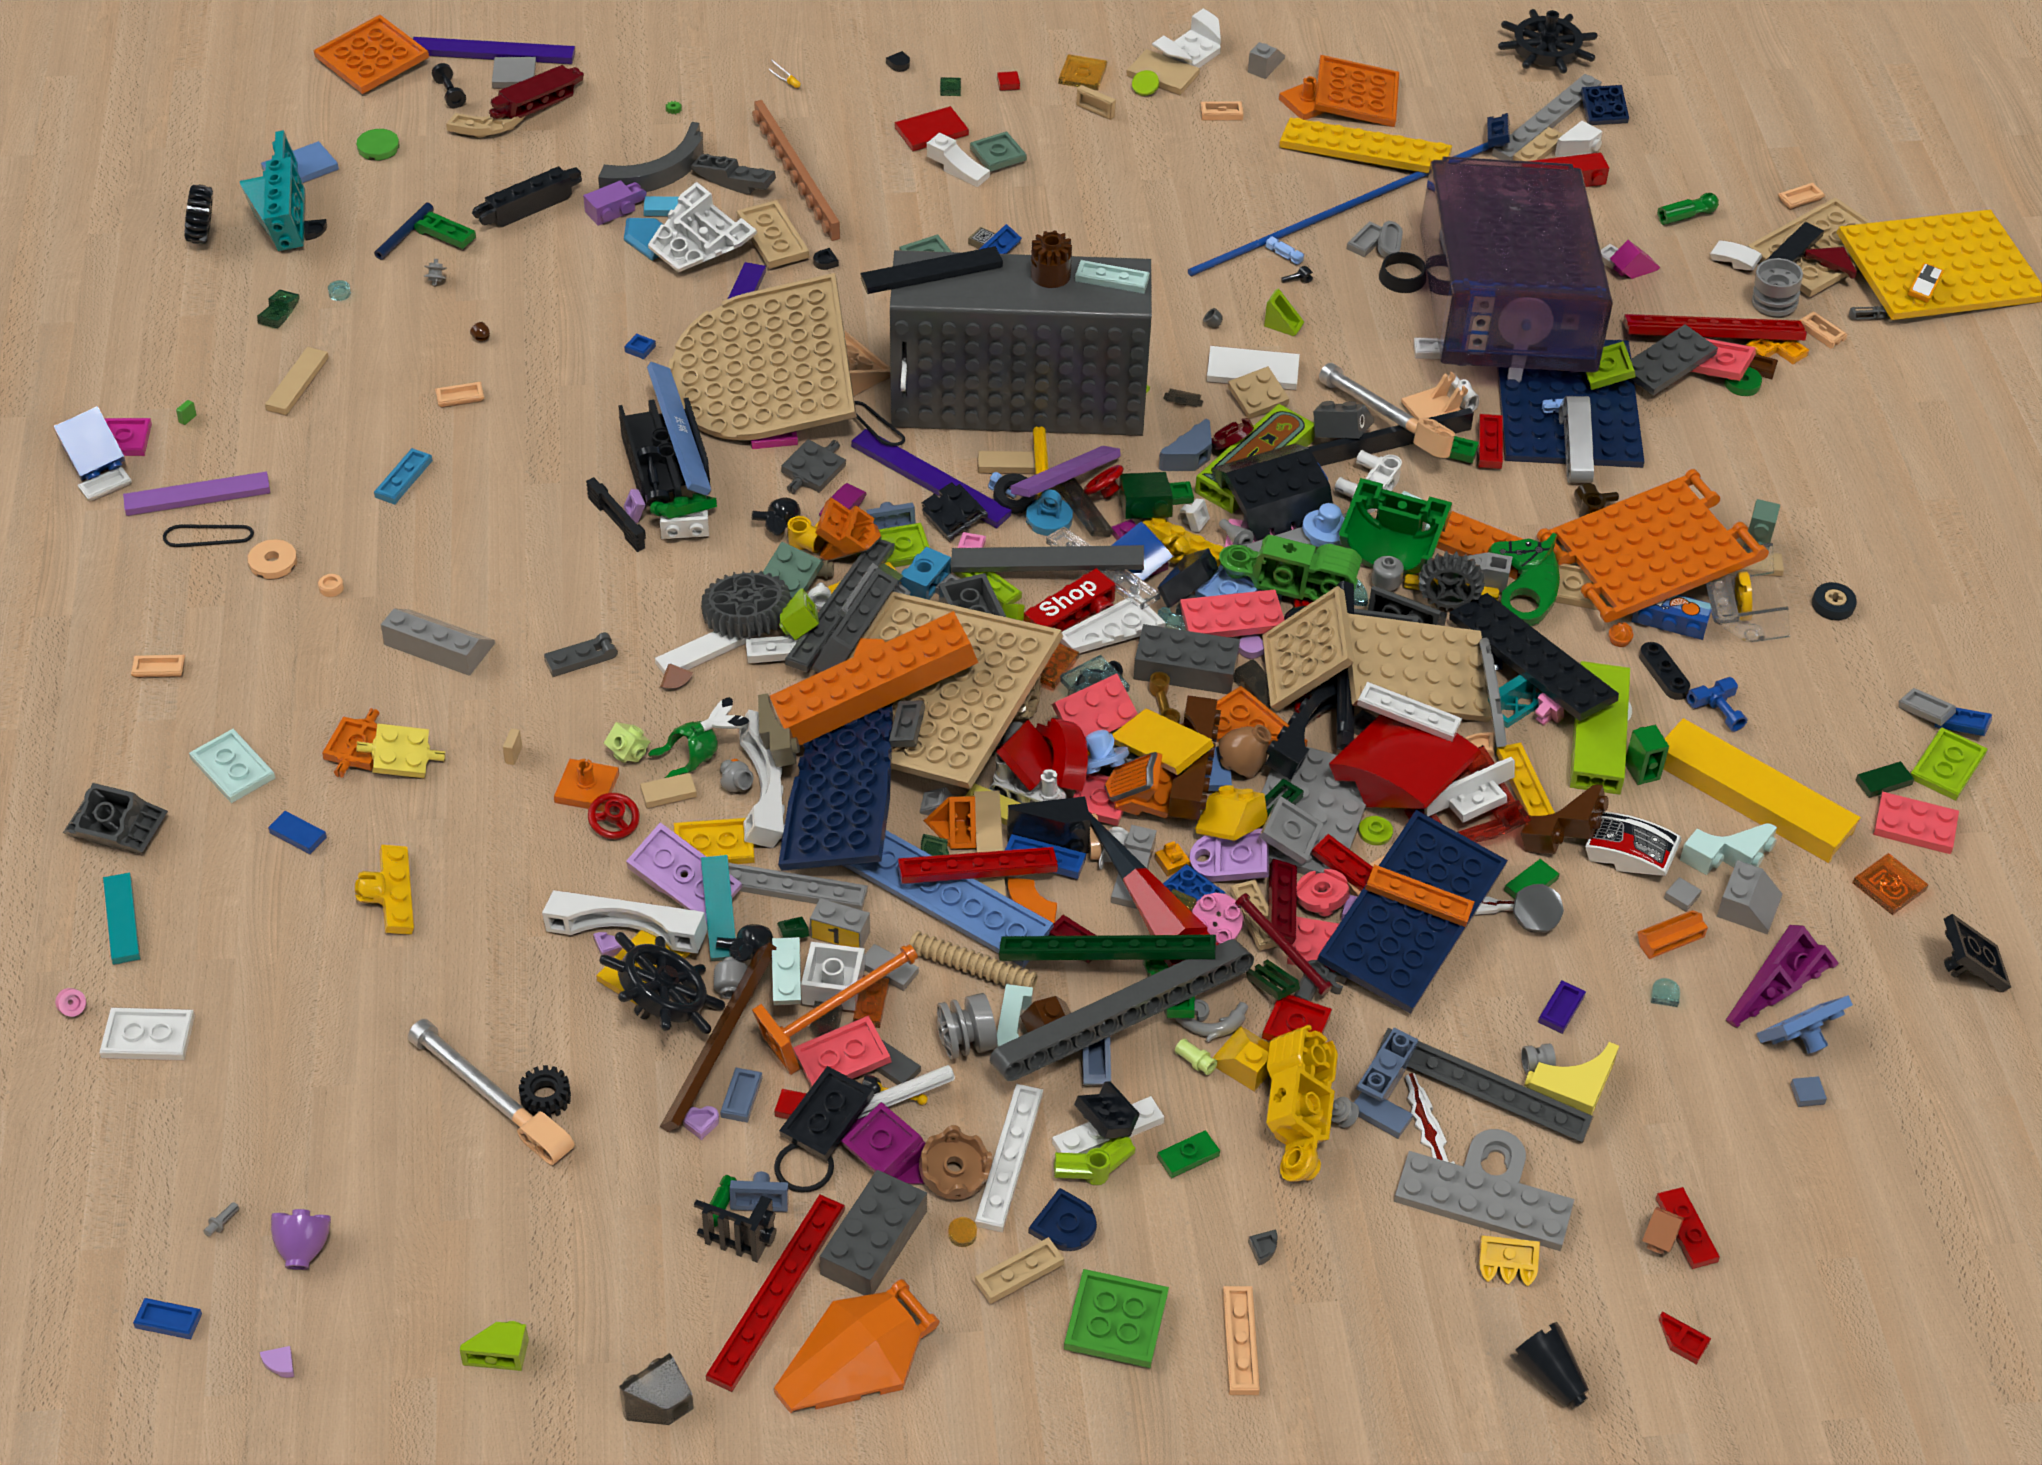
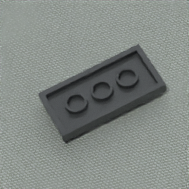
M1685 324L1630 359L1636 377L1630 379L1654 396L1715 356L1718 347Z

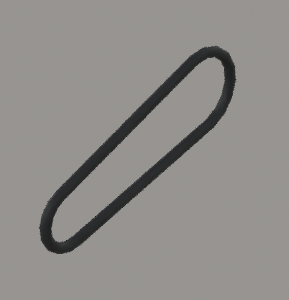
M854 401L855 404L864 406L867 410H869L873 415H875L878 419H880L884 424H886L890 429H892L902 438L900 442L896 443L883 440L856 413V418L881 443L890 446H899L905 442V436L895 427H893L889 422H887L884 418H882L878 413H876L872 408H870L867 404L861 401Z
M179 524L169 527L164 532L163 541L171 547L242 543L249 541L253 537L254 530L248 525ZM177 528H244L250 531L248 537L235 540L175 544L168 542L166 538L171 530Z

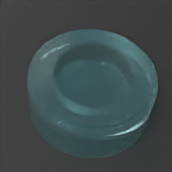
M343 280L330 283L328 285L329 297L336 301L347 299L351 295L350 284Z

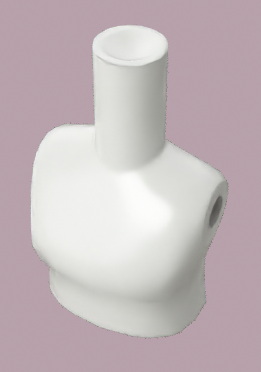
M1456 376L1454 382L1451 383L1455 389L1458 387L1462 390L1464 385L1468 389L1460 407L1463 409L1471 408L1472 411L1476 410L1479 405V396L1473 391L1469 381L1465 379L1460 380Z

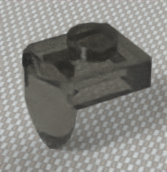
M815 1001L813 1009L822 1004L823 1002ZM842 1004L809 1025L810 1031L815 1037L840 1027L843 1011Z

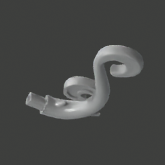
M1195 999L1197 1021L1194 1018L1175 1019L1189 1031L1206 1036V1041L1209 1042L1215 1038L1235 1032L1246 1019L1245 1013L1248 1010V1005L1244 1002H1239L1236 1009L1232 1010L1228 1017L1220 1018L1219 1021L1221 1022L1210 1024L1200 1022L1206 1020L1209 1015L1208 1004L1203 1000Z

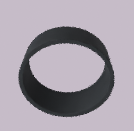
M1392 253L1383 260L1379 272V280L1384 287L1394 292H1416L1423 288L1426 283V264L1419 256L1412 253ZM1393 264H1408L1416 267L1422 273L1417 277L1404 279L1391 275L1386 270V267Z

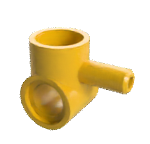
M795 516L788 521L789 545L799 550L807 549L814 553L819 552L825 543V540L815 533L819 521L815 526H812L811 521L807 517Z

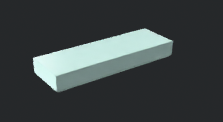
M1081 260L1075 275V281L1144 294L1150 272Z

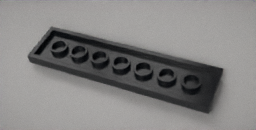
M1488 593L1479 597L1478 600H1472L1470 603H1466L1450 612L1449 620L1460 628L1481 631L1482 638L1487 637L1489 639L1491 652L1579 721L1618 701L1619 693Z

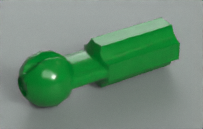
M1704 193L1695 200L1687 199L1662 206L1657 211L1659 221L1662 225L1691 218L1697 213H1712L1718 208L1719 199L1713 193Z

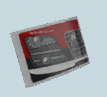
M1604 811L1601 817L1600 828L1596 829L1593 839H1589L1585 847L1590 862L1612 863L1615 865L1616 871L1666 876L1681 842V836L1644 819Z

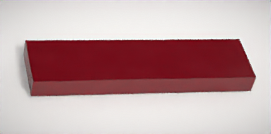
M1273 858L1269 864L1268 920L1293 945L1296 940L1297 867L1294 864Z

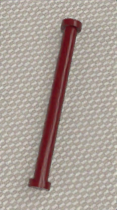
M1244 893L1236 900L1235 904L1237 907H1242L1319 989L1318 993L1321 996H1324L1332 989L1333 984L1330 981L1326 982L1250 901V896L1247 893Z

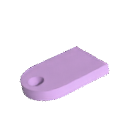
M1255 829L1235 841L1205 835L1193 845L1190 851V862L1194 870L1211 882L1269 877V843L1259 838L1262 829ZM1201 855L1210 856L1209 859L1204 862L1197 861L1198 857H1200Z

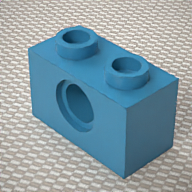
M925 547L920 554L914 557L913 563L902 571L901 574L904 576L900 581L901 585L911 592L910 596L929 600L935 594V587L951 574V557Z

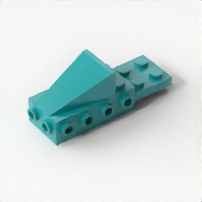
M284 130L275 132V141L272 142L275 153L272 155L271 161H266L263 176L240 181L241 188L254 216L272 239L278 251L304 246L305 187L298 173L297 159Z

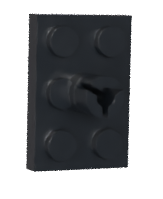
M1954 914L1943 919L1947 929L1945 930V935L1953 948L1952 956L1944 959L1947 971H1952L1951 975L1957 978L1962 973L1970 970L1973 975H1978L1989 986H1994L2001 992L2010 989L2011 984L1998 945Z

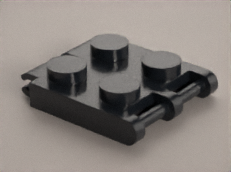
M951 482L938 491L940 497L934 493L921 502L923 504V515L949 542L954 540V536L964 529H970L971 524L980 518L985 519L988 517L986 510L961 484L955 486ZM976 513H978V515H976L975 517H973L972 519H970L969 521H967V520H968L969 518H971L973 515H975ZM960 524L962 525V526H960L959 528H957L956 530H954L953 532L950 533L951 530H953L954 528H956V527L959 526Z

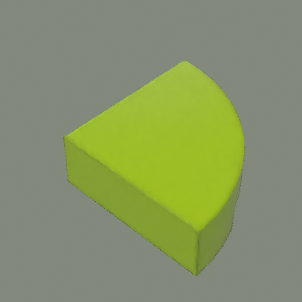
M1002 605L1007 618L1023 621L1025 605Z

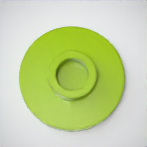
M1150 70L1137 73L1132 80L1133 90L1141 96L1153 94L1159 87L1157 74Z
M1369 816L1360 822L1358 832L1364 842L1371 845H1384L1392 838L1393 826L1383 817Z

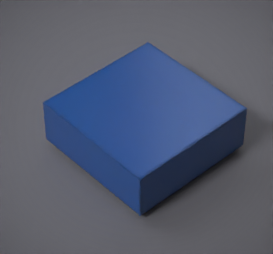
M636 333L624 346L625 353L645 359L656 347V341Z

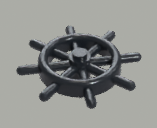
M1531 9L1529 11L1531 18L1523 20L1518 25L1508 21L1501 23L1502 28L1514 32L1513 41L1500 42L1498 48L1500 50L1515 49L1525 59L1522 63L1524 69H1528L1534 63L1548 67L1557 66L1560 73L1565 74L1567 72L1566 64L1571 63L1577 57L1590 62L1595 60L1594 54L1582 50L1583 41L1597 39L1598 34L1596 32L1581 33L1571 23L1573 20L1572 14H1567L1561 19L1557 11L1550 10L1546 13V16H1539L1535 9Z
M623 932L616 933L615 940L627 952L622 960L602 955L599 962L606 967L618 971L620 983L625 990L619 993V1001L627 1002L633 1000L637 1004L634 1007V1013L637 1016L642 1009L645 1010L640 1017L642 1019H648L650 1014L660 1018V1026L663 1031L671 1029V1022L682 1023L691 1020L703 1034H709L712 1030L711 1026L699 1012L704 1005L716 1010H723L725 1002L707 994L705 983L700 976L706 972L705 965L698 964L692 966L683 957L667 949L665 939L662 936L655 938V945L640 944L635 946Z

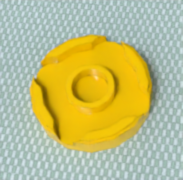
M1747 571L1738 572L1735 577V597L1738 601L1736 610L1741 620L1751 619L1752 587Z

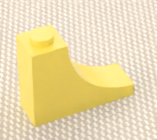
M1609 1042L1600 1055L1581 1065L1559 1067L1539 1062L1535 1072L1529 1071L1524 1086L1592 1115L1615 1063L1619 1045Z

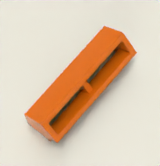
M1691 910L1640 930L1637 933L1641 949L1651 959L1704 938L1708 927L1703 921L1702 913Z

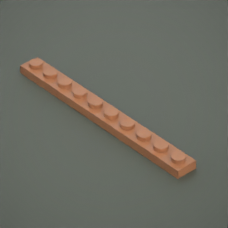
M763 100L754 101L755 110L752 111L754 122L760 125L761 133L766 135L770 147L775 149L777 158L782 160L785 171L790 173L792 182L797 184L799 193L805 197L808 208H812L814 211L815 219L822 224L823 232L827 233L832 241L840 239V222Z

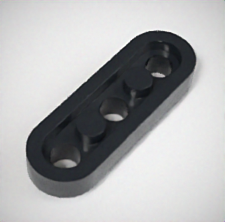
M1656 642L1644 643L1640 649L1639 659L1669 698L1674 700L1685 699L1690 690L1688 679L1662 645Z

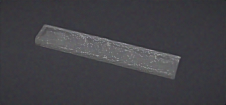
M1062 527L1046 537V543L1051 547L1092 546L1066 527ZM1099 570L1116 584L1115 591L1142 610L1160 599L1159 591L1128 570Z

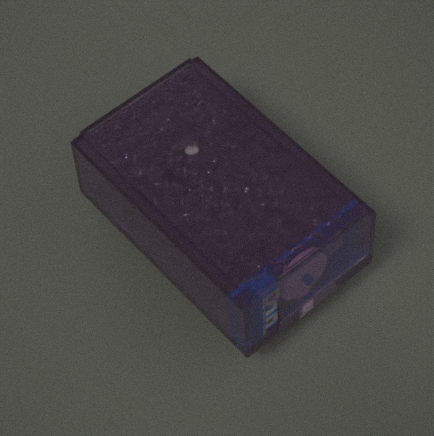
M1444 156L1442 160L1431 161L1420 231L1441 363L1458 366L1509 368L1507 378L1515 379L1518 382L1521 381L1523 368L1560 370L1574 373L1597 372L1600 366L1613 300L1582 170L1580 168H1573V164Z

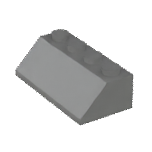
M393 609L381 623L384 645L468 676L472 674L495 644V640L410 609Z

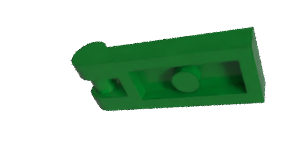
M428 212L423 220H419L414 225L415 230L419 234H429L461 249H464L476 238L475 230L433 212Z
M693 493L690 498L676 497L673 502L665 504L655 501L650 506V512L655 516L672 519L717 507V500L715 497Z

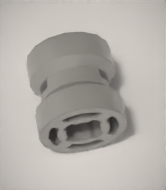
M1542 1044L1537 1048L1532 1045L1522 1047L1521 1059L1525 1073L1528 1074L1529 1071L1535 1072L1539 1062L1556 1066L1555 1051L1552 1044Z

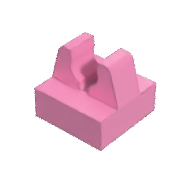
M1544 693L1538 696L1539 707L1535 711V714L1538 715L1536 720L1543 726L1551 720L1559 723L1564 718V708Z

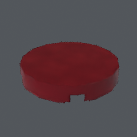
M1242 418L1241 421L1243 423L1237 424V422H1232L1218 430L1214 438H1211L1213 448L1220 450L1245 438L1254 429L1249 418Z

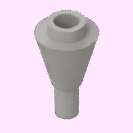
M1222 519L1219 522V526L1226 531L1233 545L1246 546L1253 542L1254 535L1252 531L1232 525L1226 519Z

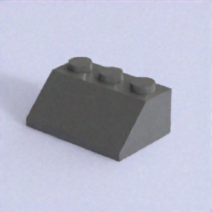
M1372 586L1368 605L1369 611L1419 617V623L1445 626L1446 612L1380 587Z

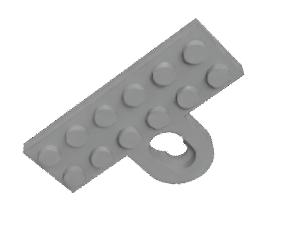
M1489 1129L1477 1134L1472 1140L1464 1167L1409 1151L1394 1202L1517 1239L1539 1241L1541 1246L1561 1251L1575 1199L1519 1183L1526 1160L1524 1145L1515 1135L1507 1131ZM1492 1152H1499L1505 1158L1504 1164L1507 1171L1502 1175H1491L1485 1172L1481 1166V1162L1487 1159L1488 1155Z

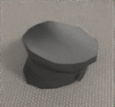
M1533 884L1517 892L1513 914L1523 929L1530 932L1547 933L1558 925L1564 912L1562 900L1558 892L1544 884Z

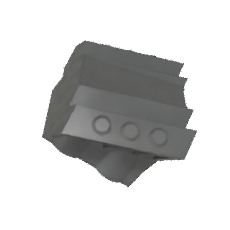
M92 783L91 788L86 791L84 800L63 833L92 843L142 853L168 811L144 801L133 792Z

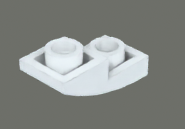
M1720 240L1710 253L1713 261L1732 262L1733 269L1754 270L1762 258V254L1754 249L1741 244Z

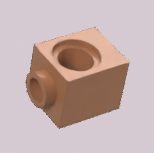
M1656 1207L1642 1241L1648 1243L1647 1248L1660 1254H1663L1664 1250L1670 1252L1684 1218Z

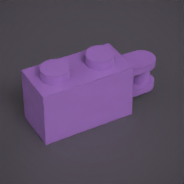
M620 180L583 195L585 213L599 226L634 212L635 203L644 200L647 193L636 182L625 185Z

